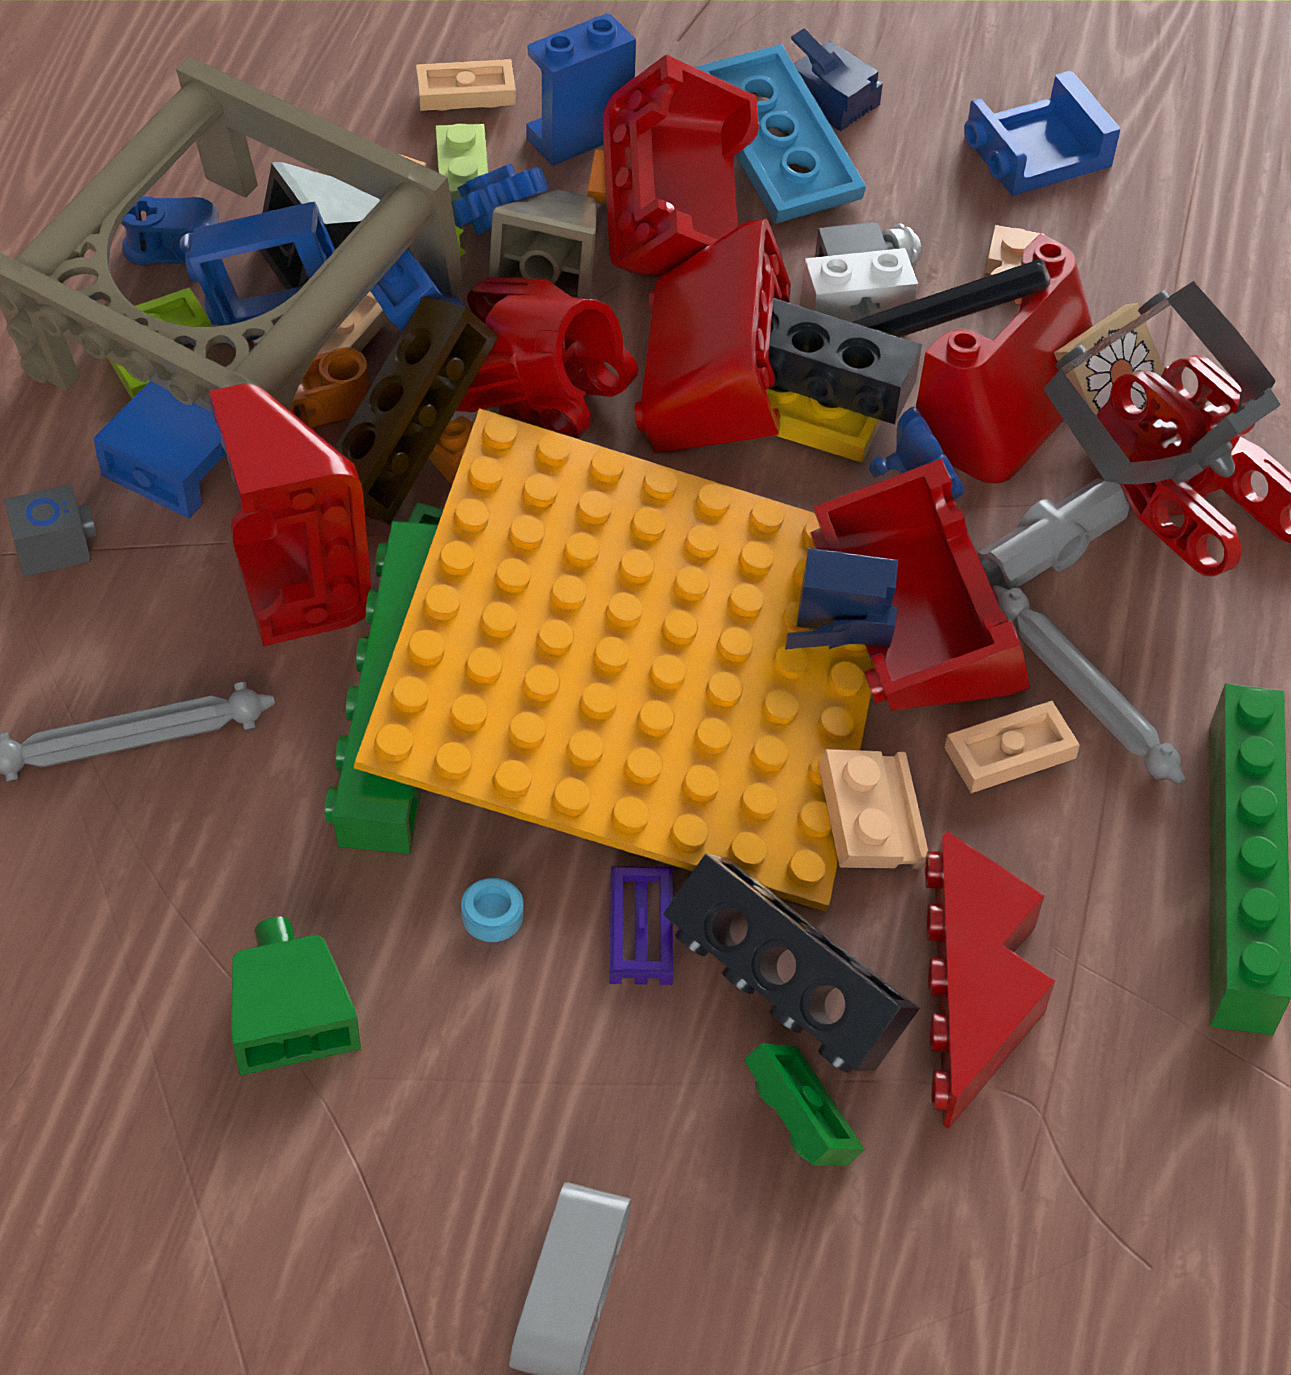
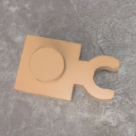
M995 225L985 273L993 275L1020 266L1025 248L1040 233ZM1022 298L1016 299L1015 303L1021 304Z

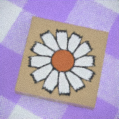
M1139 304L1123 305L1054 353L1057 361L1081 344L1088 351L1141 316L1138 312ZM1144 322L1067 373L1066 376L1094 414L1097 415L1110 399L1112 384L1118 377L1138 370L1153 372L1161 376L1165 368L1148 326ZM1134 382L1131 388V399L1134 405L1143 411L1147 403L1146 393L1140 384Z

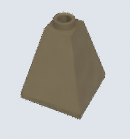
M555 190L496 207L492 218L489 277L547 279L571 297L590 299L596 236V198ZM487 298V302L493 303L490 299Z

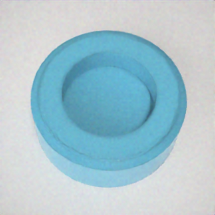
M485 878L473 883L465 891L461 900L462 922L465 929L476 939L486 942H499L513 936L521 927L524 917L523 897L518 888L509 881L500 878Z

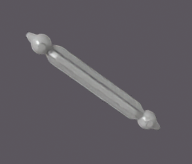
M995 585L992 590L1001 611L1005 612L1008 621H1012V624L1015 623L1017 634L1129 752L1145 758V767L1153 778L1157 780L1168 779L1178 785L1183 784L1186 778L1180 767L1181 758L1178 751L1170 743L1160 744L1156 729L1045 615L1030 610L1029 600L1019 588L1008 590Z
M246 682L234 684L235 692L232 693L229 699L211 695L34 733L21 744L11 740L9 732L0 733V774L5 775L6 782L18 780L17 772L22 769L24 764L44 768L219 730L232 719L242 723L244 730L256 728L254 721L259 718L262 711L275 704L274 697L272 695L257 694L255 691L247 689Z

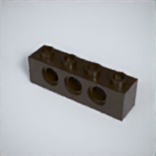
M423 296L335 446V449L349 459L357 470L363 488L365 516L389 525L391 524L499 337L467 307Z

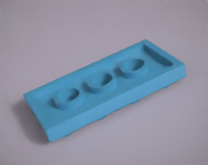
M782 44L695 67L749 93L755 92L757 95L769 99L767 101H757L759 123L757 136L750 145L737 153L736 156L775 224L863 199L866 189L864 181ZM776 128L781 132L789 133V136L777 137L772 135L768 129ZM796 163L803 168L810 169L811 172L797 173L791 170L788 165Z

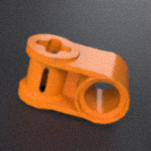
M347 347L336 348L327 353L316 355L298 387L290 411L296 415L294 406L298 405L301 416L298 418L311 429L343 419H352L370 388L365 356L360 351Z

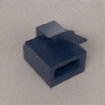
M805 28L791 36V40L806 54V56L793 64L831 126L841 132L850 124H853L854 121L856 122L858 118L860 119L861 116H864L865 113H869V110L872 111L880 105L883 83L878 81L879 71L830 40L821 45Z
M808 548L796 627L818 630L788 633L785 650L829 646V649L847 644H865L890 648L897 615V606H892V601L896 589L898 560Z

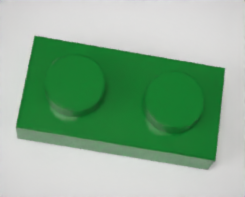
M760 1043L744 1059L745 1064L756 1079L755 1087L759 1096L766 1104L777 1111L790 1131L789 1140L792 1147L803 1159L810 1162L812 1166H848L865 1150L797 1046Z

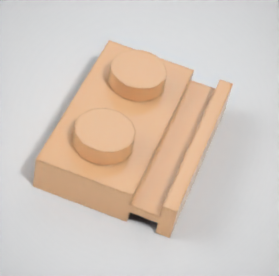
M826 749L818 764L839 866L841 868H896L899 864H911L912 869H921L925 864L928 847L906 752H897L895 756H882L881 751Z

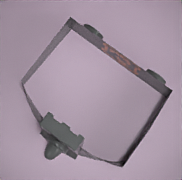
M1194 281L1171 296L1166 290L1159 292L1138 309L1141 316L1088 351L1082 344L1077 346L1055 364L1058 372L1043 390L1106 482L1142 484L1172 478L1176 484H1179L1199 474L1207 467L1222 477H1230L1235 472V465L1229 452L1233 445L1229 441L1281 405L1271 390L1276 382L1274 377L1237 329ZM1171 305L1240 386L1241 393L1238 409L1235 413L1232 412L1191 447L1192 453L1153 461L1130 462L1067 378L1066 374Z

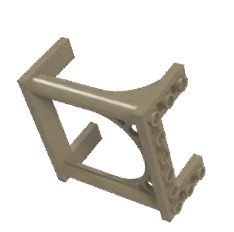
M190 56L176 69L181 89L15 259L0 252V307L8 324L6 326L7 333L14 340L20 354V365L32 379L40 383L48 381L65 391L75 383L80 376L65 339L67 337L79 343L93 357L97 359L107 358L123 366L135 379L141 382L150 380L167 389L181 403L185 405H192L194 403L211 413L209 391L239 384L260 386L290 410L298 387L322 346L408 247L440 293L453 298L464 286L448 177ZM246 136L380 199L296 294L273 310L247 321L217 327H190L165 322L144 313L131 304L119 291L111 276L110 249L118 226L131 208L195 141L206 179L244 198H247L258 186ZM89 249L96 252L92 258L84 257V254ZM81 274H90L98 277L93 285L78 291L62 284L70 277ZM105 299L110 303L108 306L97 302V300ZM253 335L261 336L253 340L254 348L250 352L246 339ZM190 343L195 347L192 351L181 344ZM227 343L236 350V356L229 366L223 367L207 358L209 350L215 344ZM221 436V444H222V447H223L224 450H225V446H224V443H223V440H222V436ZM231 473V477H232L233 481L235 482L233 473Z

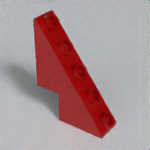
M947 831L942 836L939 852L927 851L925 887L935 888L936 904H928L926 937L927 941H937L938 957H931L929 961L928 993L932 996H939L940 1013H932L930 1021L931 1052H941V1070L933 1071L931 1102L933 1110H943V1125L949 1129L1044 1015L1055 980L1014 953L1035 929L1045 895Z

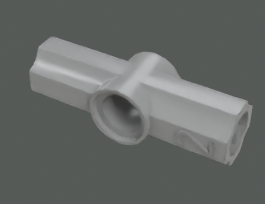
M1096 478L1056 504L1050 499H1043L1033 505L1024 514L1016 529L978 552L979 560L991 588L999 585L1011 590L1023 585L1049 567L1054 568L1056 571H1063L1072 566L1083 555L1090 541L1127 519L1130 505L1125 499L1121 486L1118 483L1106 482Z

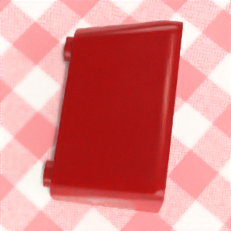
M666 54L611 96L603 113V142L609 255L611 263L615 267L634 274L663 276L738 227L733 156L750 145L757 136L759 123L756 95Z
M766 219L741 224L658 278L655 289L649 291V306L652 318L641 401L635 403L634 415L639 432L647 434L655 453L779 435L781 415L778 408H772L765 389L775 385V375L768 359L773 298L789 303L791 283L771 226Z
M1041 233L1025 248L1022 254L1021 265L1035 260H1042L1050 276V285L1046 290L1022 297L1019 313L993 340L968 329H956L941 335L926 350L916 408L922 414L932 434L940 444L943 454L947 456L951 465L986 483L998 484L1006 482L1015 476L1064 421L1043 390L1058 372V369L1055 367L1058 361L1054 353L1093 327L1075 256L1063 244Z
M239 384L210 390L212 413L222 436L242 508L231 520L230 529L233 547L263 647L342 629L359 623L366 618L367 597L372 587L363 488L354 464L260 386Z
M942 458L813 507L820 527L810 532L816 549L898 560L896 589L892 601V606H897V615L891 646L887 648L865 645L874 668L863 671L875 704L887 701L891 711L1008 697L1030 689L1021 642L1012 621H1008L1005 612L1001 611L968 534L963 513L958 508L956 501L953 500L951 487H953L952 481Z

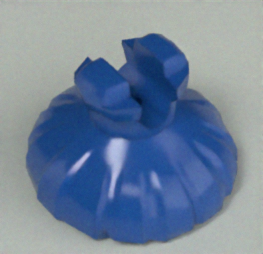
M915 407L906 410L900 417L896 427V452L889 455L886 459L878 456L868 464L873 478L884 475L891 469L900 470L901 473L942 458L952 481L953 487H951L953 499L965 493L961 480L953 470V466L947 456L943 454L940 444L932 434L920 411Z

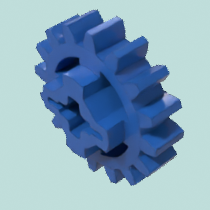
M508 164L475 177L457 187L461 198L452 201L455 226L464 228L473 224L477 235L485 233L492 229L493 211L496 207L545 193L549 190L541 167H534L528 171L525 170L516 174L513 165Z

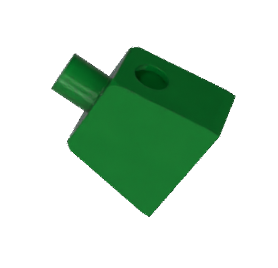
M272 917L257 924L254 931L258 947L240 950L232 957L231 1036L239 1075H247L361 1050L356 1010L324 938L312 935L295 939L292 922L285 917Z

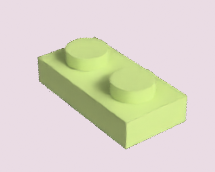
M484 124L436 126L438 173L448 177L451 202L461 198L457 187L475 177L488 173Z

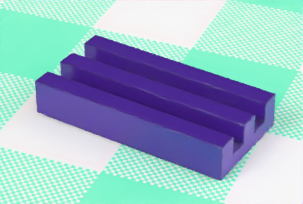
M611 866L609 984H622V978H635V984L647 985L648 978H660V985H672L673 923L663 915L673 901L672 867ZM623 882H635V961L623 960ZM648 882H659L660 961H648Z

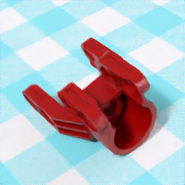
M506 277L483 278L467 295V302L472 313L499 337L456 411L473 413L477 412L479 408L486 410L500 407L499 415L580 439L590 428L591 423L589 417L591 414L583 396L613 397L622 393L638 376L637 362L632 354L623 347V336L619 320L609 305L597 299L571 297L547 279ZM484 296L494 303V307L487 303ZM604 362L610 364L617 371L619 377L613 374ZM561 413H563L571 422L564 418Z
M1191 355L1173 361L1170 366L1165 367L1161 376L1153 372L1138 370L1118 377L1112 384L1110 399L1096 416L1130 462L1164 459L1192 453L1191 447L1226 416L1237 411L1241 388L1209 359L1202 355ZM1185 367H1188L1196 374L1198 388L1195 395L1189 394L1183 387L1182 373ZM1134 382L1140 384L1146 393L1147 403L1143 411L1138 409L1131 399V388ZM1224 405H1229V412L1223 407ZM1255 423L1229 441L1233 445L1229 452L1235 465V472L1230 477H1222L1207 467L1199 474L1179 484H1176L1172 478L1142 484L1119 483L1136 517L1188 565L1203 576L1213 577L1232 570L1239 563L1242 555L1241 543L1235 526L1204 500L1211 492L1222 489L1279 540L1291 543V473L1261 447L1241 437L1249 433ZM1254 471L1262 473L1267 480L1268 493L1265 498L1259 497L1253 491L1251 476ZM1184 513L1182 527L1174 525L1169 516ZM1209 535H1214L1222 543L1224 558L1221 563L1213 560L1208 553L1207 539Z

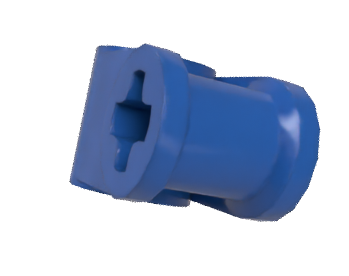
M143 196L121 222L126 230V237L122 242L124 256L128 261L139 265L155 263L186 264L185 254L191 249L194 229L219 223L217 207L212 202L200 197L153 198ZM142 211H145L147 216L144 221H142ZM142 240H145L146 250L141 249Z

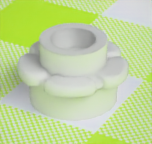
M901 223L894 224L891 229L883 230L882 235L885 242L890 241L894 249L906 248L913 268L921 255L919 237L910 227H905Z

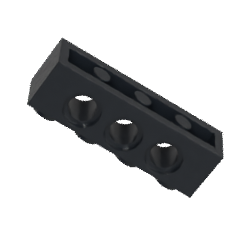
M773 298L768 355L775 375V385L773 386L895 425L916 383L922 344Z
M705 853L663 913L667 919L679 928L675 936L681 943L701 956H706L708 952L726 965L722 974L729 982L748 994H753L755 990L773 1003L769 1012L776 1020L796 1033H801L805 1029L822 1043L818 1049L820 1055L833 1066L846 1073H850L852 1069L855 1071H875L920 1009L729 858ZM742 912L747 920L748 930L745 938L739 944H736L730 934V925L733 918ZM789 950L794 955L796 970L793 977L784 983L778 975L777 962L781 954ZM834 988L839 989L845 999L844 1013L836 1022H833L825 1011L826 997Z

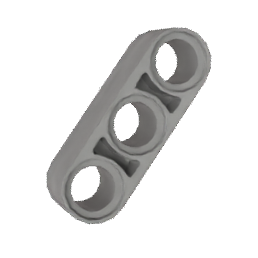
M570 1182L564 1183L514 1337L509 1363L511 1369L533 1375L584 1374L625 1236L631 1210V1198Z

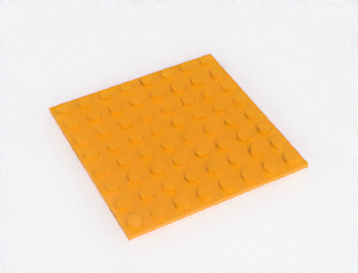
M479 408L357 754L354 769L690 871L695 869L705 853L726 857L778 898L826 912L830 904L838 857L818 761L826 749L860 751L871 698V691L863 671L874 667L865 644H847L829 649V646L785 650L788 633L818 630L796 627L808 548L816 549L810 532L820 528L815 513Z

